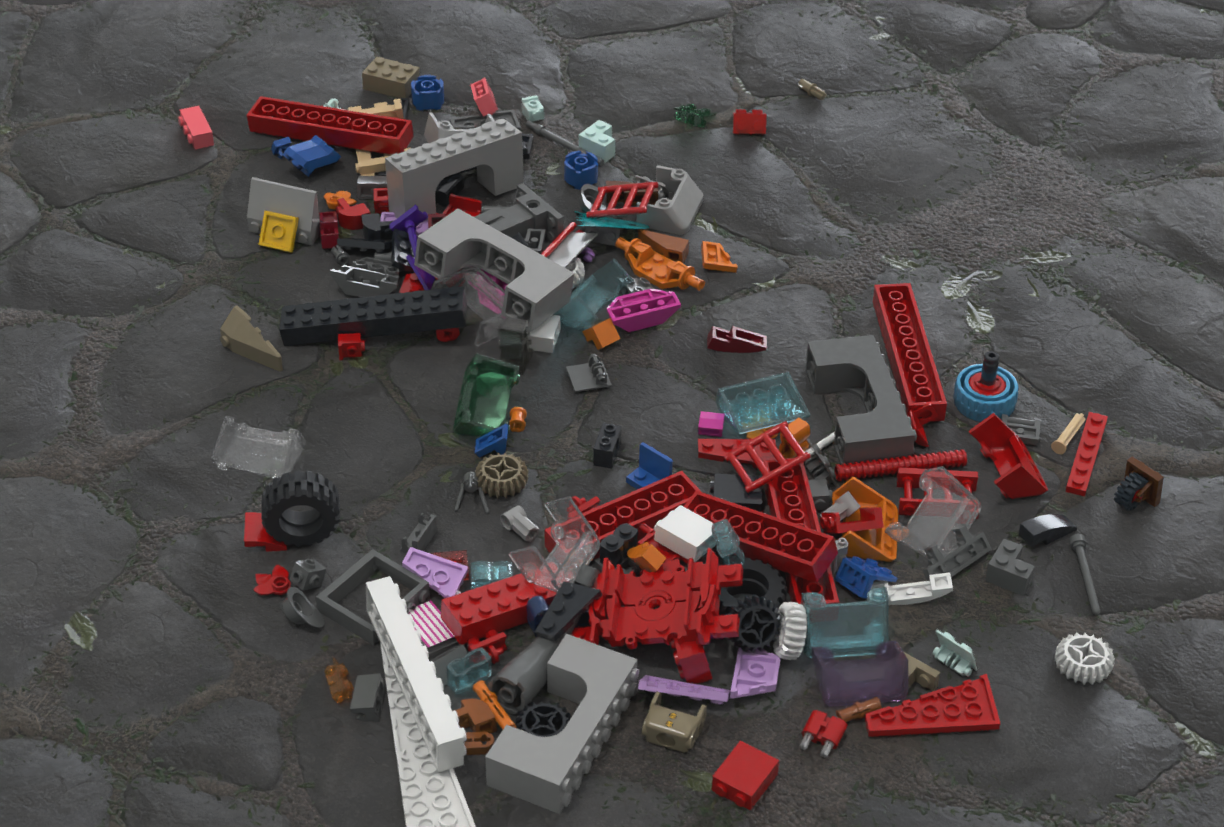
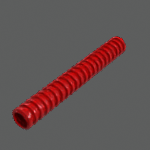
M960 449V451L954 450L953 452L951 450L948 453L943 451L942 454L937 452L930 455L928 453L925 455L919 454V456L913 455V457L909 455L907 458L905 456H901V458L895 457V459L892 457L889 460L884 458L883 461L878 459L871 462L867 460L865 463L863 461L859 463L854 462L853 464L850 462L847 465L842 463L841 466L836 464L835 474L838 481H842V479L846 481L852 477L859 479L866 476L871 478L872 475L874 477L878 475L883 476L884 474L888 476L890 473L895 475V473L898 474V468H932L935 470L937 468L942 469L943 467L945 469L948 467L954 468V466L967 465V453L964 449Z

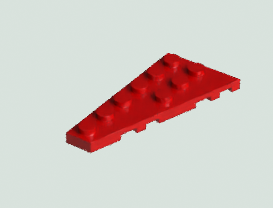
M987 674L981 675L980 679L974 681L970 679L963 681L962 685L956 687L948 686L921 695L920 699L910 701V699L902 701V705L893 708L887 706L865 714L868 737L1000 729V720Z

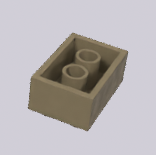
M376 57L362 72L363 89L396 98H408L412 94L411 82L413 80L415 82L420 76L419 67Z

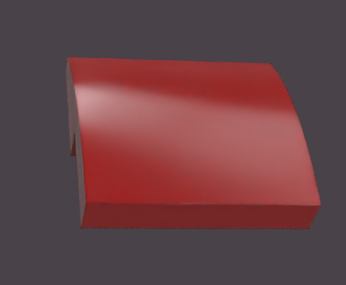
M245 512V547L266 546V552L287 551V545L283 541H276L273 536L271 537L266 532L262 524L261 513Z

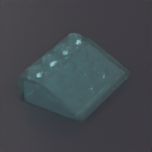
M789 372L718 388L716 398L720 413L725 414L724 419L738 434L776 426L784 421L787 423L792 422L798 417L801 419L810 417V413Z

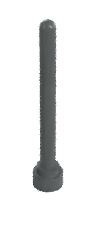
M1075 534L1069 538L1070 547L1077 553L1092 613L1098 615L1101 610L1084 551L1087 546L1086 539L1082 534Z

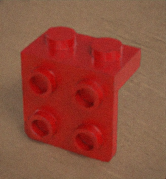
M736 109V112H732L733 133L766 134V114L763 113V110H752V113H748L745 109Z

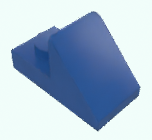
M504 424L477 438L475 454L480 458L495 450L500 455H504L506 452L508 425Z

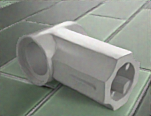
M847 491L835 501V504L824 512H839L841 521L845 517L848 518L861 506L850 492Z
M517 505L500 515L501 523L505 529L509 531L513 529L525 541L532 542L539 534V528L527 518L526 512L521 506Z

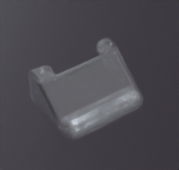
M941 466L924 470L919 486L927 494L908 524L904 526L899 522H893L884 531L892 539L925 557L927 555L924 549L933 544H938L939 552L944 554L957 547V542L959 541L956 540V534L952 530L964 525L969 530L981 510L979 500Z

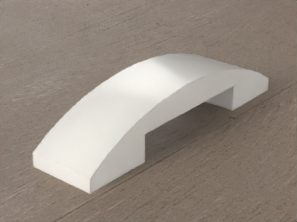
M950 573L929 575L930 581L888 586V581L873 582L869 592V601L887 605H908L930 601L953 591Z

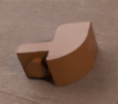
M461 700L462 708L453 710L458 715V725L460 728L470 727L472 732L493 733L497 731L494 713L481 700Z

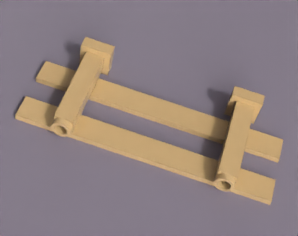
M395 99L393 105H387V102L374 104V108L362 109L361 106L348 108L350 111L404 119L400 99ZM356 149L358 163H355L356 171L361 176H375L374 173L386 171L385 158L392 155L384 153V157L371 159L370 151Z

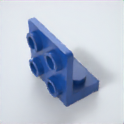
M642 442L639 449V467L626 477V483L638 490L672 475L673 461L668 456Z
M853 556L852 558L843 557L835 581L859 597L867 598L874 580L896 582L898 578L891 574V570L878 566V562L873 559L867 558L863 560Z

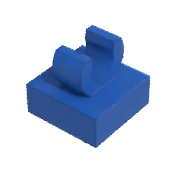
M289 137L273 141L271 150L273 154L278 153L280 159L283 158L282 152L291 145Z

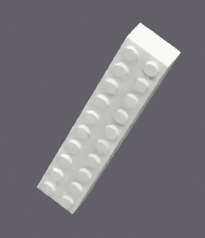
M391 576L366 582L367 613L437 771L442 772L464 765V755H466L464 741L467 740L465 730L458 725L459 719L456 711L451 710L449 695L444 694L442 680L435 675V665L433 662H429L427 647L422 646L420 632L414 629L413 617L411 614L408 615L406 602L400 598L398 584L393 583Z

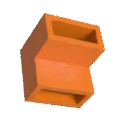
M611 318L582 331L587 342L593 340L597 350L621 339Z

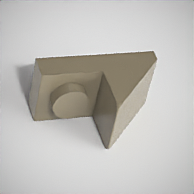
M905 652L901 654L899 671L905 691L914 682L934 691L938 687L940 672Z

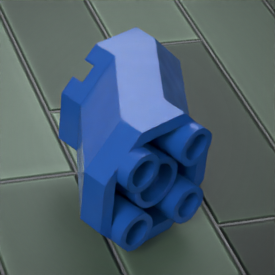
M316 135L309 141L289 146L282 154L308 177L315 169L337 163L341 158L332 147H329L326 142Z

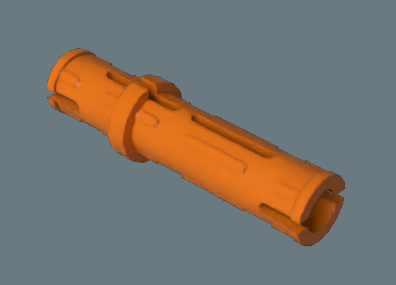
M478 681L475 683L473 691L481 701L491 708L502 730L506 725L517 728L516 724L498 702L497 695L489 690L485 682Z

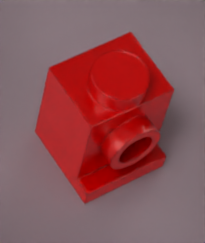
M387 188L374 189L375 214L389 212Z
M360 333L338 334L339 360H343L346 357H362V351H365V340H361Z

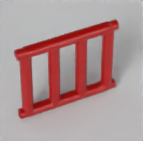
M658 182L598 187V195L590 212L586 213V217L597 218L647 213L648 202L654 188H658ZM646 189L640 206L631 207L638 190ZM622 191H630L623 208L614 209ZM614 192L607 209L598 210L605 194Z
M786 421L724 455V459L727 462L730 461L746 485L745 491L747 493L754 491L811 458V455L808 452H804L791 434ZM780 432L797 454V457L788 462L771 439V437ZM762 442L766 444L780 467L771 472L754 449L755 446ZM745 452L749 454L763 475L753 482L736 458Z

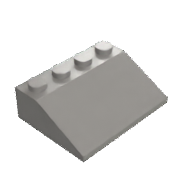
M252 177L247 212L248 230L254 233H261L264 210L299 218L295 242L313 245L321 234L317 191Z

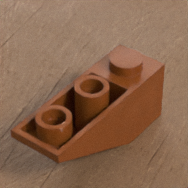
M643 229L638 230V239L642 243L651 246L653 251L674 262L680 261L684 263L689 254V240Z

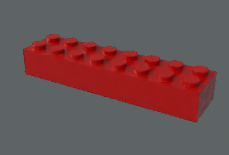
M683 471L677 472L545 529V548L567 572L599 558L601 541L608 535L613 534L620 525L628 523L638 530V540L646 536L644 532L639 530L641 524L646 523V525L654 529L656 523L668 516L670 511H674L680 505L684 506L695 491H701Z
M695 491L683 506L721 527L718 544L714 547L745 558H751L753 561H756V559L761 560L763 564L768 563L773 568L816 583L838 554L833 536L699 491Z

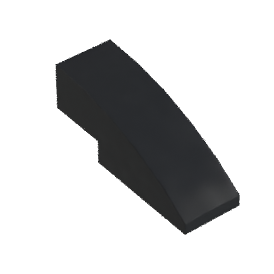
M1048 514L1022 522L1018 535L1031 547L1041 542L1047 545L1076 531L1077 526L1065 515Z

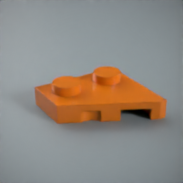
M702 242L703 268L736 273L737 264L731 263L729 254L724 251L720 243Z

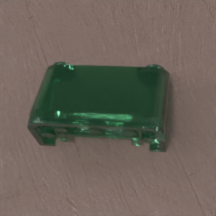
M476 353L467 365L463 376L452 432L459 435L481 437L507 424L509 433L510 425L508 420H506L511 389L520 380V374H518L519 366Z

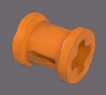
M514 407L510 410L511 420L509 421V429L511 431L522 432L525 429L526 423L524 419L527 417V412L524 408Z

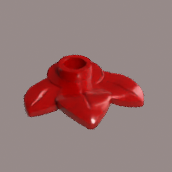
M280 565L274 567L272 574L255 575L258 586L254 588V591L257 594L270 595L274 593L276 595H283L291 587V582L288 580L289 572Z

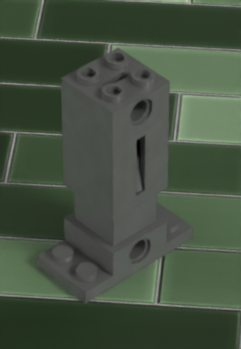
M523 183L517 185L515 205L504 210L498 206L475 216L476 219L511 238L520 233L523 239H526L528 228L545 229V240L549 239L550 242H553L564 230V216ZM476 267L462 268L467 275L480 269Z

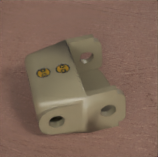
M656 691L642 727V735L650 743L680 752H688L689 749H692L703 729L707 706L701 705L697 717L661 706V693Z

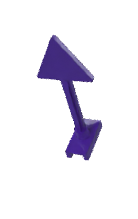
M414 205L389 224L392 231L396 228L408 233L414 257L417 246L416 227L428 218L425 211L422 213L417 205ZM407 255L406 258L423 288L430 290L435 277L415 266V258Z

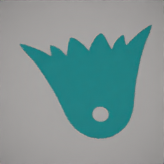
M574 211L582 214L580 216H584L577 218L586 219L577 220L584 223L577 226L630 229L649 228V226L642 223L608 217L587 218L586 213Z

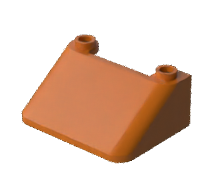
M852 477L832 493V505L835 504L838 498L849 491L861 506L860 508L882 507L884 528L842 533L840 538H845L848 542V550L845 555L851 558L856 556L861 559L870 558L878 561L892 562L897 556L898 509L892 501L857 478ZM858 509L848 518L845 517L843 522L861 520L860 510Z

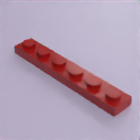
M1089 412L1065 492L1085 497L1108 416Z

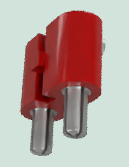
M818 710L812 711L801 733L804 738L800 748L806 750L811 741L815 743L818 741L822 742L824 747L820 755L827 758L830 750L837 748L847 729V723L835 716L829 718L827 713Z

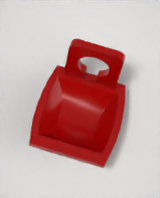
M930 403L914 411L910 409L907 415L911 419L912 429H915L917 434L915 442L925 447L929 445L923 425L938 417L937 412ZM923 411H931V415L929 417L918 418L919 416H921V413Z

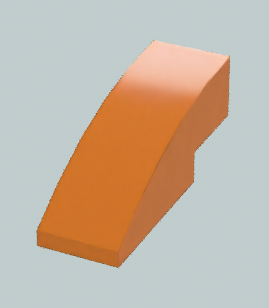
M648 542L627 551L628 557L642 570L647 572L657 571L666 559L660 551Z

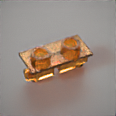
M332 658L334 665L327 666L324 672L330 686L332 698L337 703L343 702L344 698L348 696L352 700L354 687L350 680L347 679L348 670L343 663L339 664L335 658Z

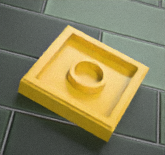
M264 210L258 245L293 252L299 218Z

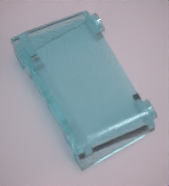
M886 587L869 590L867 601L826 604L824 596L819 593H802L801 604L806 610V620L808 622L803 649L808 657L820 659L882 654L887 651L889 644V597Z

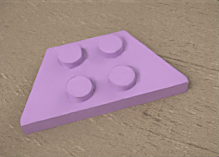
M741 647L738 648L730 698L776 691L781 658L773 653L766 652L764 649L763 652L756 649L755 653H751L749 650L745 652Z

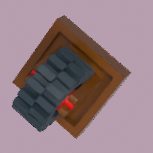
M1132 456L1127 460L1125 479L1117 487L1118 491L1114 494L1116 495L1114 501L1128 511H1132L1133 508L1135 509L1137 504L1140 505L1143 500L1156 507L1161 500L1164 477Z

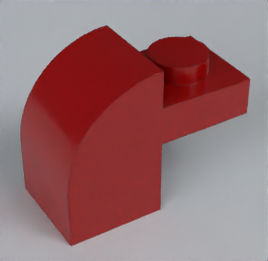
M344 198L338 199L336 211L339 217V225L348 230L363 229L362 215L371 214L370 210L364 203L350 207Z

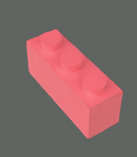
M483 78L471 84L474 100L482 116L494 114L498 108L494 94L486 79Z
M194 106L181 109V116L178 117L180 126H183V132L187 135L189 144H192L195 150L213 146V133L200 107Z

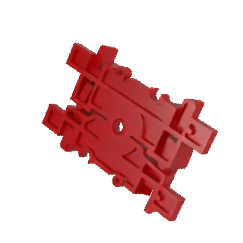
M708 548L706 564L694 562L693 558H689L687 571H685L682 565H678L674 568L675 573H672L670 570L654 572L643 570V574L640 577H636L634 571L624 574L621 564H618L617 569H615L609 559L604 558L602 573L598 574L593 586L594 589L601 590L603 595L588 605L590 626L574 628L571 635L597 645L599 644V636L602 635L603 638L608 640L611 647L623 646L626 643L628 649L631 650L637 647V642L641 644L665 643L669 645V641L672 638H677L679 644H682L684 641L696 640L698 645H706L710 643L711 635H713L714 639L738 637L739 616L738 614L719 616V595H721V587L742 586V564L718 566V557L712 551V548Z

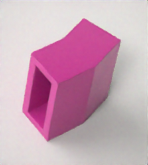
M701 411L698 435L722 437L725 414Z

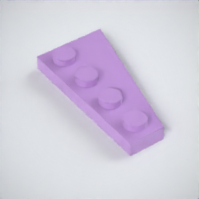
M645 675L639 680L638 686L640 690L668 693V695L689 696L690 699L702 700V698L711 699L710 702L716 704H723L724 701L727 702L730 699L731 690Z

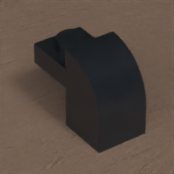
M379 213L363 214L362 227L364 238L368 239V241L392 239L393 231L390 229L389 224L393 221L380 222Z

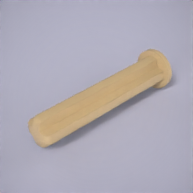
M1075 414L1059 438L1051 444V448L1055 453L1064 454L1066 452L1067 445L1086 420L1083 417L1084 414Z

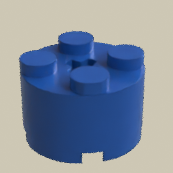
M422 75L415 82L414 80L411 82L412 103L416 106L417 110L441 109V105L444 103V83L442 79L438 80L433 75Z
M581 151L569 153L564 161V180L577 190H581L585 184L592 185L597 183L598 158L593 153L587 151L586 154H582Z

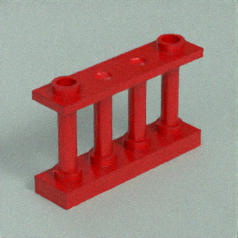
M898 468L896 484L897 487L904 488V498L899 500L898 515L978 519L981 503L973 502L972 491H976L978 472ZM912 488L924 489V499H912ZM932 489L944 490V500H933ZM952 490L964 491V501H953Z

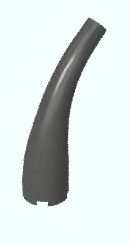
M582 564L573 583L593 588L599 570ZM582 612L573 620L574 624L557 641L537 637L490 680L489 690L497 695L498 702L507 713L516 714L518 711H523L524 707L528 706L547 682V662L565 635H571Z

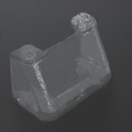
M224 417L211 460L218 469L227 470L229 468L269 476L272 479L277 476L282 477L284 473L292 472L306 443L299 430L289 428L288 433L282 430V433L248 427L243 422L242 424L234 423L235 418Z

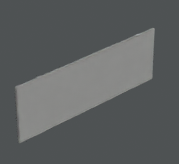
M571 232L547 258L566 268L598 234Z

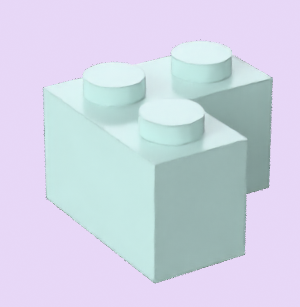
M598 120L579 134V147L593 153L606 163L615 156V139L612 138V125Z

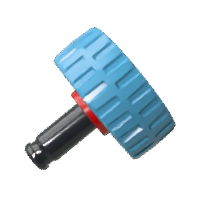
M994 351L985 353L983 364H975L963 369L958 374L954 386L953 399L956 408L967 418L982 422L993 413L1000 419L1002 414H1007L1009 417L1015 410L1019 389L1017 381L1009 371L998 366L1000 357Z

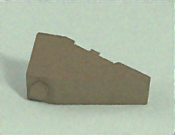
M237 305L234 306L220 328V341L222 345L250 360L279 372L283 371L282 357L269 340L264 341L261 330L258 327L254 328L251 325V318Z

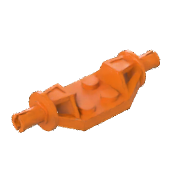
M622 237L617 239L615 246L625 251V259L629 261L636 276L647 279L651 284L661 289L679 287L684 290L692 286L701 291L704 288L705 281L695 276L694 267H687L680 261L674 262L653 251L651 246L642 243L638 238L633 239L631 242Z

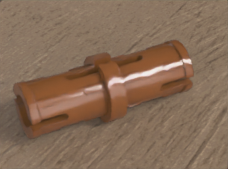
M874 697L861 703L855 702L853 706L837 710L836 717L845 722L856 718L863 719L866 713L881 709L882 706L878 697Z

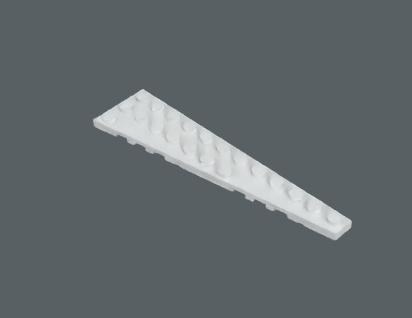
M381 645L406 827H476L454 769L442 772L437 771Z

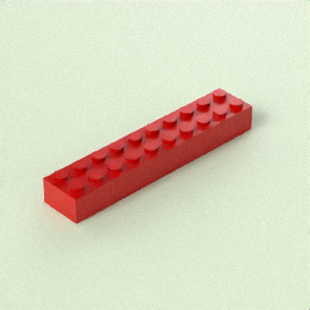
M260 96L247 114L249 130L251 132L309 141L316 135L326 144L391 155L404 152V149L407 148L414 137L412 120Z
M911 284L875 285L873 305L897 390L900 392L902 404H905L906 415H908L910 409L914 411L930 403L938 414V417L932 421H944L947 402ZM923 411L921 413V416H919L918 418L929 417L931 415V411Z
M787 458L786 461L788 462L794 458ZM776 459L763 460L770 472L780 467ZM804 462L764 484L771 516L821 532ZM830 566L817 583L784 572L791 602L803 605L807 614V622L837 620L839 599Z

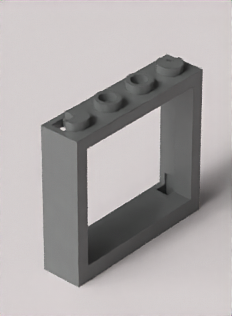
M374 549L316 596L317 609L320 613L373 646L380 641L373 624L368 623L337 604L377 569L411 589L402 598L406 602L408 614L411 608L415 609L416 606L425 603L430 597L428 581Z

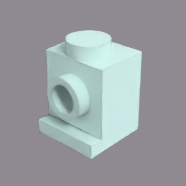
M537 95L522 98V113L531 122L544 119V108L539 102Z

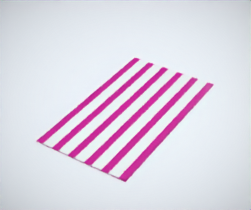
M432 601L409 610V614L412 615L414 620V629L419 630L421 640L428 648L454 637L441 619L440 610Z

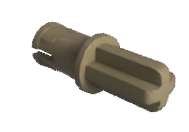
M801 79L798 83L800 84L798 87L806 91L810 96L813 95L820 100H824L827 96L825 91L818 88L815 83L812 84L805 79Z

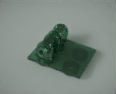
M690 103L674 108L678 110L674 115L677 121L687 124L690 122V125L700 128L706 126V117L716 115L711 113L710 109H698L696 105Z

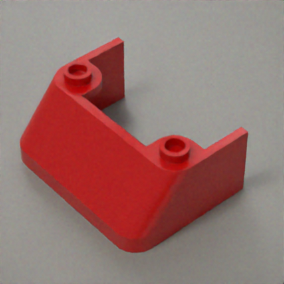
M991 414L969 430V433L981 444L982 448H980L982 454L986 458L990 457L993 460L1001 476L994 483L1000 488V491L1006 498L1018 499L1038 496L1048 491V487L1024 442L996 414Z

